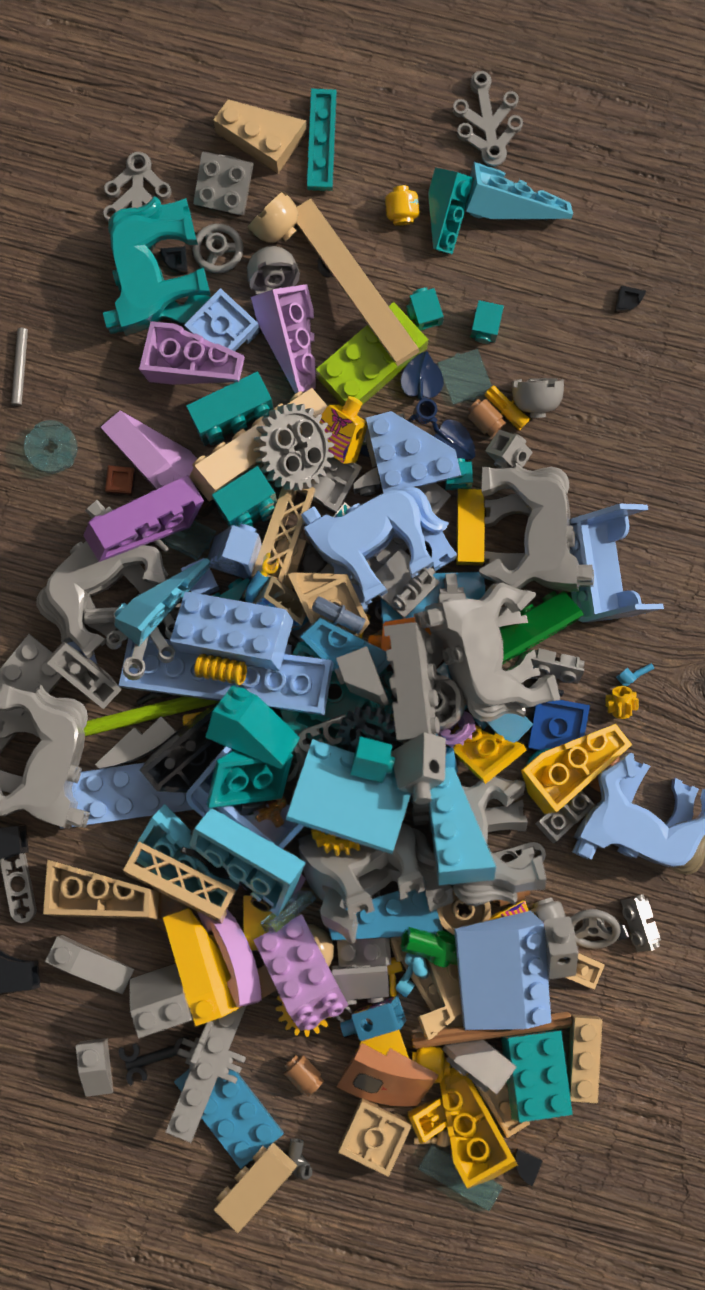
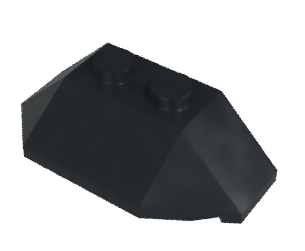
M219 703L191 719L159 746L142 766L140 772L157 792L187 793L226 747L206 738L213 710Z

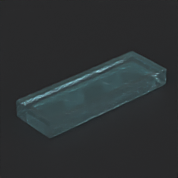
M433 1144L430 1145L418 1167L420 1171L489 1212L503 1188L496 1181L489 1180L467 1189L453 1163L452 1155Z

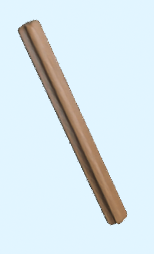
M569 1012L551 1014V1023L529 1029L465 1030L463 1026L445 1028L430 1040L425 1039L423 1032H416L412 1034V1045L417 1049L570 1028L572 1026V1017Z

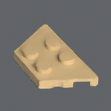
M297 572L288 574L311 625L320 617L333 623L332 620L312 610V605L318 596L338 606L344 605L346 610L366 619L359 634L337 623L338 627L359 636L370 624L347 574Z

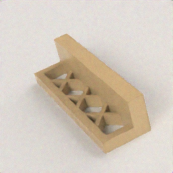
M282 486L251 574L252 578L257 571L262 570L264 555L270 553L267 563L272 564L279 558L281 571L279 577L275 578L284 583L305 523L301 514L310 508L315 494L314 487L299 490V492L307 493L304 502L294 506L293 503L297 491H293V489L284 490ZM295 513L298 519L297 525L286 530L285 526L289 515ZM286 537L290 543L288 550L277 554L276 547L278 541Z
M138 842L123 870L126 876L221 924L227 915L226 910L236 892L235 889L141 842ZM141 851L152 855L154 865L142 868L136 865L135 862ZM156 858H158V859H160V860H162V861H164V862L157 863ZM172 865L176 867L179 877L167 881L161 877L159 868ZM156 869L157 875L150 871ZM180 870L188 874L182 876ZM196 877L200 879L203 889L191 893L186 890L183 880ZM180 881L182 888L173 883ZM204 882H206V883H208V884H210V885H212V886L206 888ZM220 889L228 894L221 907L210 902L207 892ZM205 894L206 900L198 895Z

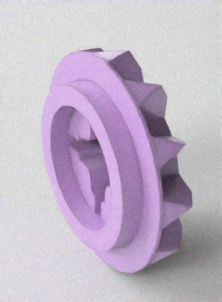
M464 711L458 723L449 729L440 730L437 733L439 737L446 739V745H449L451 748L455 744L463 746L464 741L472 739V733L476 731L474 718L466 711ZM456 724H458L459 729H457L456 732L452 734L451 730H454Z

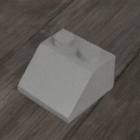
M381 964V966H332V975L348 1005L357 1004L356 999L367 998V1003L383 1002V997H389L387 964Z

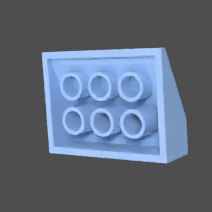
M532 911L454 929L463 1028L465 1030L529 1029L551 1023L544 923Z

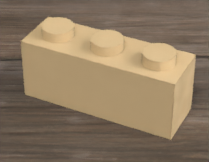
M571 1014L572 1026L570 1027L567 1071L570 1098L573 1102L598 1103L602 1019L598 1016Z
M274 1143L268 1149L262 1146L252 1158L255 1161L252 1167L248 1169L244 1166L234 1178L237 1181L232 1189L227 1186L216 1198L219 1204L214 1211L237 1233L240 1232L297 1166Z

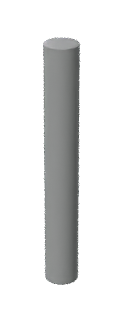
M26 328L17 329L11 404L14 406L22 405L28 329Z

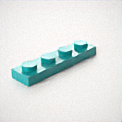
M311 88L307 190L333 191L337 89Z

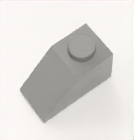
M367 646L336 658L339 668L335 669L341 685L346 683L351 693L381 705L389 704Z
M108 1038L79 1042L76 1045L78 1072L85 1096L113 1093Z

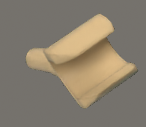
M443 1129L438 1133L437 1137L433 1136L421 1144L449 1146L450 1137L448 1129ZM414 1138L415 1145L420 1144L418 1138Z

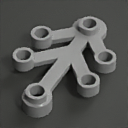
M478 71L473 74L470 87L474 93L478 94L482 117L469 109L468 103L464 99H458L454 102L453 113L457 117H463L485 133L486 141L475 135L472 126L468 123L459 125L457 137L461 141H467L479 149L481 157L487 165L498 166L505 161L507 156L505 147L515 133L521 131L523 120L520 116H511L508 119L507 129L498 140L495 130L509 111L517 106L519 97L513 91L505 93L503 103L496 113L492 115L488 93L491 86V77L484 71ZM483 78L486 82L479 83L477 79ZM513 98L515 102L508 103L506 99ZM462 105L465 107V110L459 111L456 107ZM515 121L519 123V126L513 127L510 123ZM466 129L469 131V134L463 135L460 131ZM490 150H497L499 154L492 155Z
M132 153L126 160V169L113 181H108L105 184L106 195L110 198H116L121 193L120 188L133 178V186L113 205L105 207L103 214L106 221L109 222L108 219H110L107 216L109 211L117 212L120 209H125L130 203H132V208L141 207L142 203L147 204L153 198L143 188L144 178L155 188L158 198L165 200L171 196L169 184L162 182L151 170V160L145 153ZM136 163L144 164L140 169L135 168ZM111 186L117 187L114 193L108 192ZM163 187L168 189L165 194L159 193V190Z
M151 586V587L146 588L142 593H144V592L150 590L151 588H153V587H155V586ZM116 609V610L114 611V613H113V621H114V623H115V618H116V616H115L114 614H115V612L117 611V609ZM169 613L162 622L166 626V637L171 639L172 633L168 629L174 628L176 621H174ZM156 627L149 636L159 650V660L163 663H170L174 659L175 649L168 645ZM120 630L111 631L107 634L106 645L110 649H118L121 647L122 641L128 639V637ZM149 636L140 646L135 644L132 657L127 658L124 662L123 674L129 680H138L144 675L145 662L143 661V656ZM112 637H116L119 639V641L117 643H112L109 639ZM169 651L171 656L165 657L162 652ZM136 668L139 672L133 674L129 672V669Z

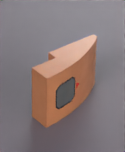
M361 1043L344 1070L337 1088L359 1098L379 1104L402 1107L418 1106L436 1081L438 1074L391 1048L386 1055H383Z

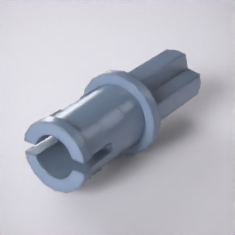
M320 596L315 599L312 605L314 612L332 620L334 625L338 623L357 634L360 633L366 619L346 610L344 605L338 606Z

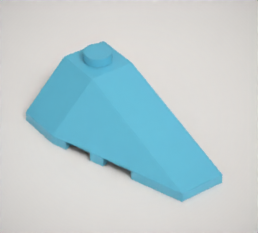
M474 162L470 175L474 179L466 204V212H469L470 215L476 218L485 217L489 219H572L571 203L543 190H539L536 193L527 186L526 182L519 180L518 183H514L504 178L506 173Z
M205 558L133 598L128 605L123 603L114 614L116 616L114 626L140 646L183 599L185 591L189 592L208 571L210 561Z

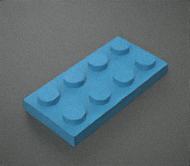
M189 1069L174 1081L181 1092L189 1076ZM229 1070V1075L238 1078L236 1084L219 1077L217 1078L202 1119L241 1169L252 1160L253 1156L262 1146L267 1148L281 1137L284 1132L239 1073Z

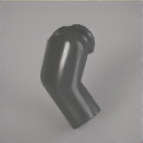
M292 1138L288 1157L297 1165L293 1173L299 1179L308 1180L312 1176V1168L302 1155L304 1141Z

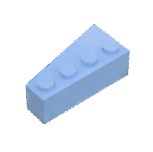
M240 524L239 527L232 525L216 535L207 558L210 561L209 567L244 579L248 578L251 581V574L262 546L259 534L255 533L256 529L245 524Z

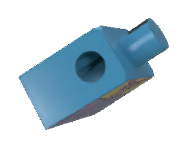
M397 995L385 999L383 1002L373 1003L357 1009L352 1014V1019L340 1022V1026L345 1038L358 1035L359 1040L364 1041L399 1030L407 1020ZM366 1018L370 1019L373 1025H370L366 1021Z

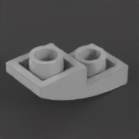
M377 467L365 473L353 484L354 494L360 493V496H369L375 494V490L380 489V476Z
M581 790L558 812L545 814L535 824L554 844L574 824L579 822L595 804Z

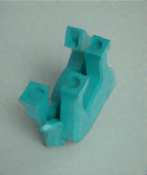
M154 196L144 206L120 209L113 213L109 219L108 230L117 269L112 271L116 286H118L121 294L115 302L116 309L103 312L106 328L109 329L110 334L123 331L127 336L148 329L151 321L160 322L163 319H168L184 326L211 298L204 267L185 276L164 280L152 251L156 243L166 239H178L188 245H198L187 199L161 205L160 200ZM183 297H188L187 301L181 305L175 301Z

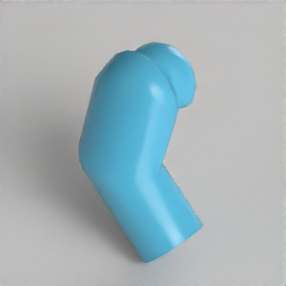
M406 953L405 963L413 966L414 974L420 979L429 977L430 971L424 957Z

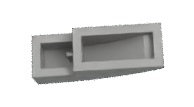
M160 717L143 734L134 727L95 765L99 769L118 767L139 760L153 753L174 735L176 731L163 717Z

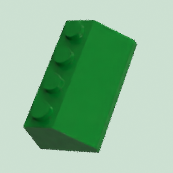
M553 591L542 598L544 603L534 607L531 604L522 609L520 614L521 616L527 615L528 623L499 627L503 642L502 665L577 622L584 615L582 610L565 591L559 594Z

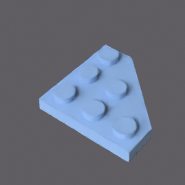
M392 411L366 418L383 493L391 490H400L404 487L417 488L462 476L456 450Z

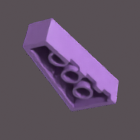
M186 475L103 516L99 515L92 518L88 522L83 536L97 560L101 562L190 528L204 500L189 475Z

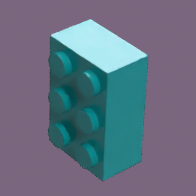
M258 371L240 379L239 382H234L186 405L204 446L208 444L211 446L216 445L224 440V436L232 432L236 434L242 429L246 430L248 428L247 425L255 422L262 416H270L269 411L274 410L272 398Z
M258 466L212 494L216 507L228 527L232 525L239 527L240 524H245L254 528L253 524L261 519L265 522L272 518L277 503L273 488Z
M548 1030L501 1037L503 1056L517 1067L507 1080L512 1120L520 1123L573 1115L561 1031Z

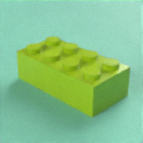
M395 302L389 305V308L419 348V353L397 366L367 324L316 369V378L342 406L345 405L348 396L357 398L364 404L399 374L414 357L427 349L429 339Z

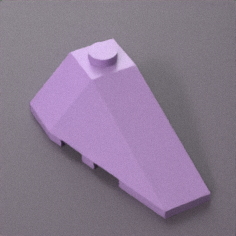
M307 284L272 289L252 296L251 299L258 325L294 392H304L311 388L316 389L315 358L311 355V342H314V333L310 332V319L314 318V309Z
M151 321L139 370L149 382L177 385L239 382L245 357L218 343L214 344L196 333L188 332L177 324Z
M122 411L117 412L101 426V429L155 490L186 475L190 476L194 468L192 464L197 460L190 450Z

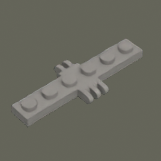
M247 1005L221 1018L212 1020L213 1027L195 1071L191 1070L166 1133L191 1143L217 1078L219 1077L236 1084L238 1078L229 1075L228 1072L232 1070L240 1073L242 1068L232 1064L235 1059L238 1062L244 1063L246 1057L229 1051V1048ZM196 1037L194 1042L183 1038L181 1044L190 1047L191 1050L187 1052L179 1049L177 1054L187 1058L185 1063L190 1065L200 1038Z

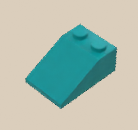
M234 685L231 686L213 710L206 734L208 739L280 769L283 768L300 740V737L258 695Z
M237 750L218 759L207 800L208 808L282 799L293 754L290 755L282 769Z

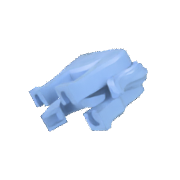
M415 487L391 490L371 499L363 505H360V503L355 504L347 509V514L342 517L334 518L327 514L321 517L315 506L301 514L305 521L306 527L304 529L307 538L323 560L334 568V574H347L350 581L352 577L357 581L358 585L353 583L352 585L365 613L368 611V604L372 602L371 600L378 595L383 596L388 593L387 589L371 570L367 561L384 550L394 537L403 539L409 548L411 555L409 564L411 579L417 576L418 572L425 567L429 569L433 566L434 570L437 571L457 558V553L443 534L449 523L441 520L433 513L426 495ZM425 544L429 545L432 549V559L426 550Z

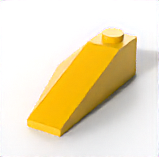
M613 724L542 752L521 770L528 794L544 814L556 813L632 744L619 727Z
M190 908L164 916L163 920L195 1026L221 1018L241 1008L236 1006L227 982L232 977L220 949Z
M453 1067L450 1069L449 1075L444 1074L443 1080L440 1082V1088L452 1148L453 1163L468 1189L492 1180L518 1164L475 1085L467 1077L468 1073L464 1076Z

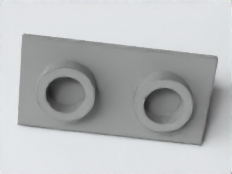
M541 648L535 650L536 658L531 660L533 669L539 667L540 675L538 676L555 675V678L563 682L579 684L584 672V661L580 660V657L561 654L559 662L555 661L556 652Z
M644 894L630 899L621 900L623 915L628 922L631 941L636 947L637 952L654 950L653 948L659 947L661 938L655 922L646 924L645 919L653 917L648 898L645 899Z

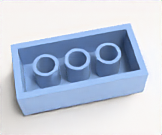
M185 591L170 642L182 653L198 656L200 654L212 655L214 658L218 656L222 660L228 658L230 662L231 660H237L238 663L244 661L246 665L280 671L293 619L286 609Z

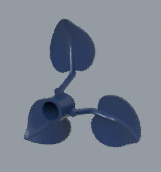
M424 351L407 364L400 379L403 392L410 397L418 396L419 401L413 410V415L407 421L410 423L416 421L420 424L431 422L433 430L437 433L434 435L435 438L455 449L457 458L465 459V461L472 460L475 457L474 443L469 432L461 423L448 419L442 423L440 429L437 426V418L434 417L437 414V405L431 398H434L441 392L444 380L439 367L432 360L430 354ZM364 437L360 453L370 458Z

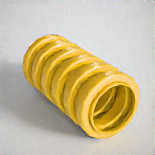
M200 654L196 659L194 671L196 677L211 678L214 681L219 679L220 682L227 681L229 684L235 682L236 685L240 686L245 681L247 666L244 661L238 663L237 660H231L230 662L228 658L222 660L218 656L214 658L212 655Z

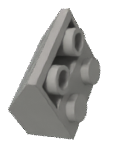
M484 1040L445 1045L442 1049L448 1055L446 1061L464 1076L469 1072L467 1077L484 1092L491 1089L497 1094L517 1068Z

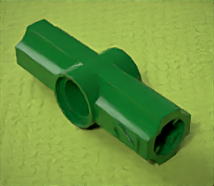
M411 927L404 930L400 945L403 952L426 957L431 963L439 967H448L449 964L458 966L455 935L442 930L436 934Z

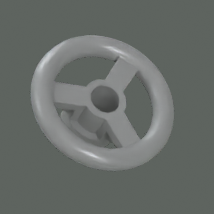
M211 224L201 229L196 235L198 245L192 246L193 256L201 268L204 267V270L211 273H224L233 269L241 260L243 242L240 235L232 227L225 224ZM219 231L227 233L232 237L235 243H227V240L223 234L212 232ZM204 237L207 239L206 245L210 252L207 261L203 259L200 253V245ZM216 244L222 246L220 249L213 248ZM225 252H235L234 257L228 263L214 265L218 256H222Z
M589 909L580 911L571 917L576 943L579 946L599 949L610 946L619 938L620 925L607 912ZM583 919V926L575 931L576 923ZM604 921L611 925L612 932L606 929ZM587 936H599L604 939L598 941H591L583 938Z

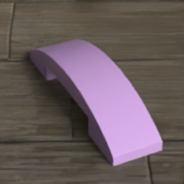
M228 909L222 924L198 912L203 927L208 933L213 932L232 978L227 982L236 1006L241 1007L260 1002L262 1000L261 987L256 963L249 943L236 919Z

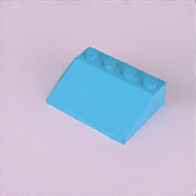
M312 739L286 820L392 854L411 793L401 791L398 788L394 767L391 773L386 772L383 783L350 775L354 752Z

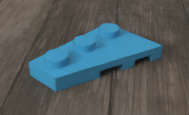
M321 617L301 635V638L321 659L334 662V672L335 669L339 668L336 658L366 646L373 658L378 675L390 664V661H387L386 651Z

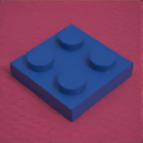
M564 700L535 705L528 748L534 750L553 749L585 736L590 705Z

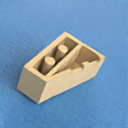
M227 100L213 119L217 134L276 173L280 172L307 134L305 120L232 100Z

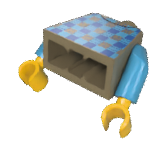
M267 553L263 557L262 570L256 572L247 586L245 601L286 609L293 619L291 630H299L309 619L298 595L275 577L267 576L268 574L275 573L279 565V558L274 564H268L270 553Z

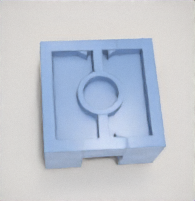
M221 288L184 325L186 331L193 334L196 333L214 344L218 343L233 351H236L244 342L249 344L260 333L258 322Z

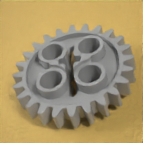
M292 403L277 406L276 410L269 411L270 417L262 418L265 426L256 428L261 433V436L254 437V440L260 443V447H256L253 450L259 452L261 456L255 461L263 462L264 466L261 468V472H269L267 481L275 480V486H283L284 490L293 489V491H299L302 488L310 489L311 484H319L318 477L326 476L323 468L331 467L327 458L334 457V454L328 452V448L334 446V443L327 440L332 436V433H325L324 431L328 423H319L322 415H313L314 408L305 409V404L296 405ZM300 426L302 427L303 431L302 435L300 433ZM278 434L281 436V443L278 441ZM286 460H288V462H289V468H288V469H287V467H286Z

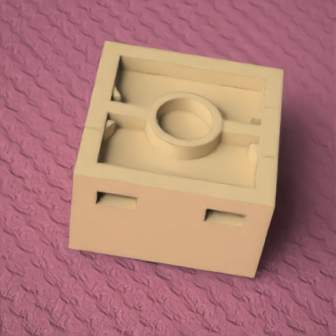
M361 1098L339 1144L338 1152L389 1177L411 1129V1121L396 1112L392 1114L378 1107V1104Z

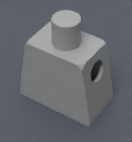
M423 732L391 751V756L395 757L393 767L397 786L401 791L413 793L416 804L424 805L430 803V790L445 780V738Z
M571 917L543 920L548 979L576 976L578 948ZM560 958L567 960L566 962H558Z

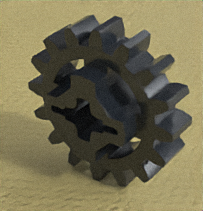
M358 706L355 708L354 713L347 711L346 717H342L338 736L342 737L341 744L349 745L347 751L352 752L356 750L359 738L364 737L391 744L392 749H395L397 744L395 721H389L390 714L381 715L380 708H377L374 712L371 711L370 706H366L365 711H362Z

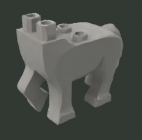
M515 463L512 468L505 469L482 467L483 496L492 495L504 488L511 489L516 493L496 500H485L486 528L495 526L502 518L512 514H523L529 516L525 530V553L484 551L485 566L479 569L480 575L496 584L505 583L517 589H521L531 581H535L552 590L579 592L580 587H594L593 565H579L577 558L570 554V547H575V531H573V526H570V507L567 495L569 480L566 473L555 467L530 471L522 468L518 463Z
M96 500L85 511L91 518L99 515L103 516L113 511V509L110 507L105 509ZM87 541L76 544L70 551L71 555L56 568L48 579L47 586L39 592L36 599V606L40 613L59 628L61 642L69 643L74 641L88 659L95 654L93 651L98 646L105 645V638L98 634L90 633L85 628L83 621L84 610L96 609L91 596L109 589L123 576L141 594L146 588L157 586L166 581L167 577L163 567L162 555L157 548L143 545L99 562ZM140 564H145V570ZM115 623L87 624L106 637L111 631H119L114 626ZM112 637L109 640L115 643L118 638Z
M505 583L491 585L480 600L462 599L434 603L426 606L424 612L414 614L415 622L420 627H429L430 632L438 635L444 647L442 656L445 664L448 665L451 679L457 683L462 691L470 713L480 721H493L509 713L517 714L524 718L525 708L544 702L560 700L555 675H545L539 678L530 688L521 684L531 677L540 675L539 667L533 669L531 659L536 658L535 650L527 651L520 655L516 664L507 671L502 669L503 642L499 627L528 623L527 615L521 616L520 611L536 596L535 592L517 589Z
M3 684L0 692V711L22 708L28 711L29 714L16 716L1 713L0 738H8L16 733L28 732L39 737L41 742L33 750L26 764L23 777L0 770V816H7L20 810H27L41 820L66 829L71 828L72 825L86 828L90 812L77 809L78 802L72 793L73 783H78L82 768L78 766L85 742L84 728L88 720L86 708L75 699L51 696L44 690L42 685L36 688L35 692H28ZM2 791H5V792H8V793H11V794L8 795V796H4V794L2 793Z
M495 776L486 784L480 780L472 787L462 786L486 844L488 842V832L510 829L526 831L528 822L526 815L523 816V800L513 803L524 795L525 782L520 780L512 781ZM412 794L413 808L411 812L414 826L428 824L429 832L432 833L428 804H416L414 794ZM494 798L501 801L504 805L486 808L490 799ZM531 847L524 850L518 858L507 863L490 852L496 865L495 880L451 884L456 896L467 905L478 906L491 900H503L514 904L517 901L518 892L545 889L546 875L542 857L533 858L535 853L534 848Z
M403 822L392 854L359 844V851L351 848L350 855H347L343 850L340 851L339 856H335V850H331L327 854L324 851V846L318 848L316 839H313L312 834L298 839L300 860L306 862L303 868L305 879L317 897L323 901L320 909L324 926L343 935L350 943H355L358 927L356 913L365 910L366 914L374 911L370 895L381 890L391 881L398 882L400 900L407 898L408 895L406 893L416 889L417 893L425 890L430 912L453 903L451 886L449 884L438 885L435 853L431 851L425 834Z

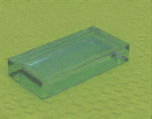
M297 891L290 898L278 917L271 913L261 921L260 925L266 932H278L315 901V896L311 891Z

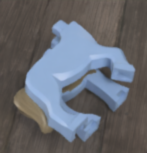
M626 753L619 761L598 775L602 799L585 815L574 835V838L578 840L572 853L585 859H592L597 848H605L610 844H614L619 847L617 852L627 857L637 858L639 856L650 862L670 867L679 874L690 875L695 873L702 866L705 857V789H702L701 793L702 811L696 819L692 820L694 800L699 789L694 786L685 785L682 783L683 781L677 778L672 779L671 789L675 797V807L672 816L664 824L661 819L649 810L632 804L636 791L651 766L634 761V754Z

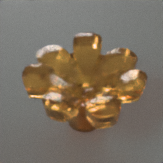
M284 798L278 802L274 800L269 804V808L265 807L258 810L260 814L255 819L258 822L271 820L276 828L282 826L285 821L280 813L287 805L286 799Z

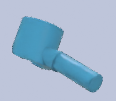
M651 663L634 673L627 667L616 678L623 686H628L641 675L653 670L654 666Z

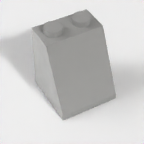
M176 964L130 979V1012L138 1038L193 1019Z

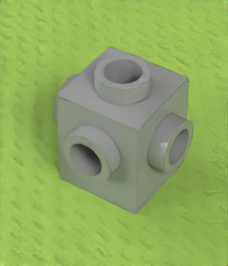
M498 430L485 450L495 461L494 465L498 469L512 468L515 463H518L523 468L533 453L525 445L527 441L523 437L502 430Z

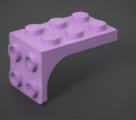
M302 914L254 939L289 1015L300 1031L315 1028L319 1025L320 1021L329 1016L335 1017L341 1014L344 1008L348 1006Z

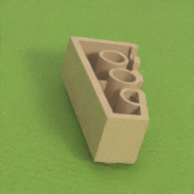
M47 860L43 914L57 917L158 919V891Z

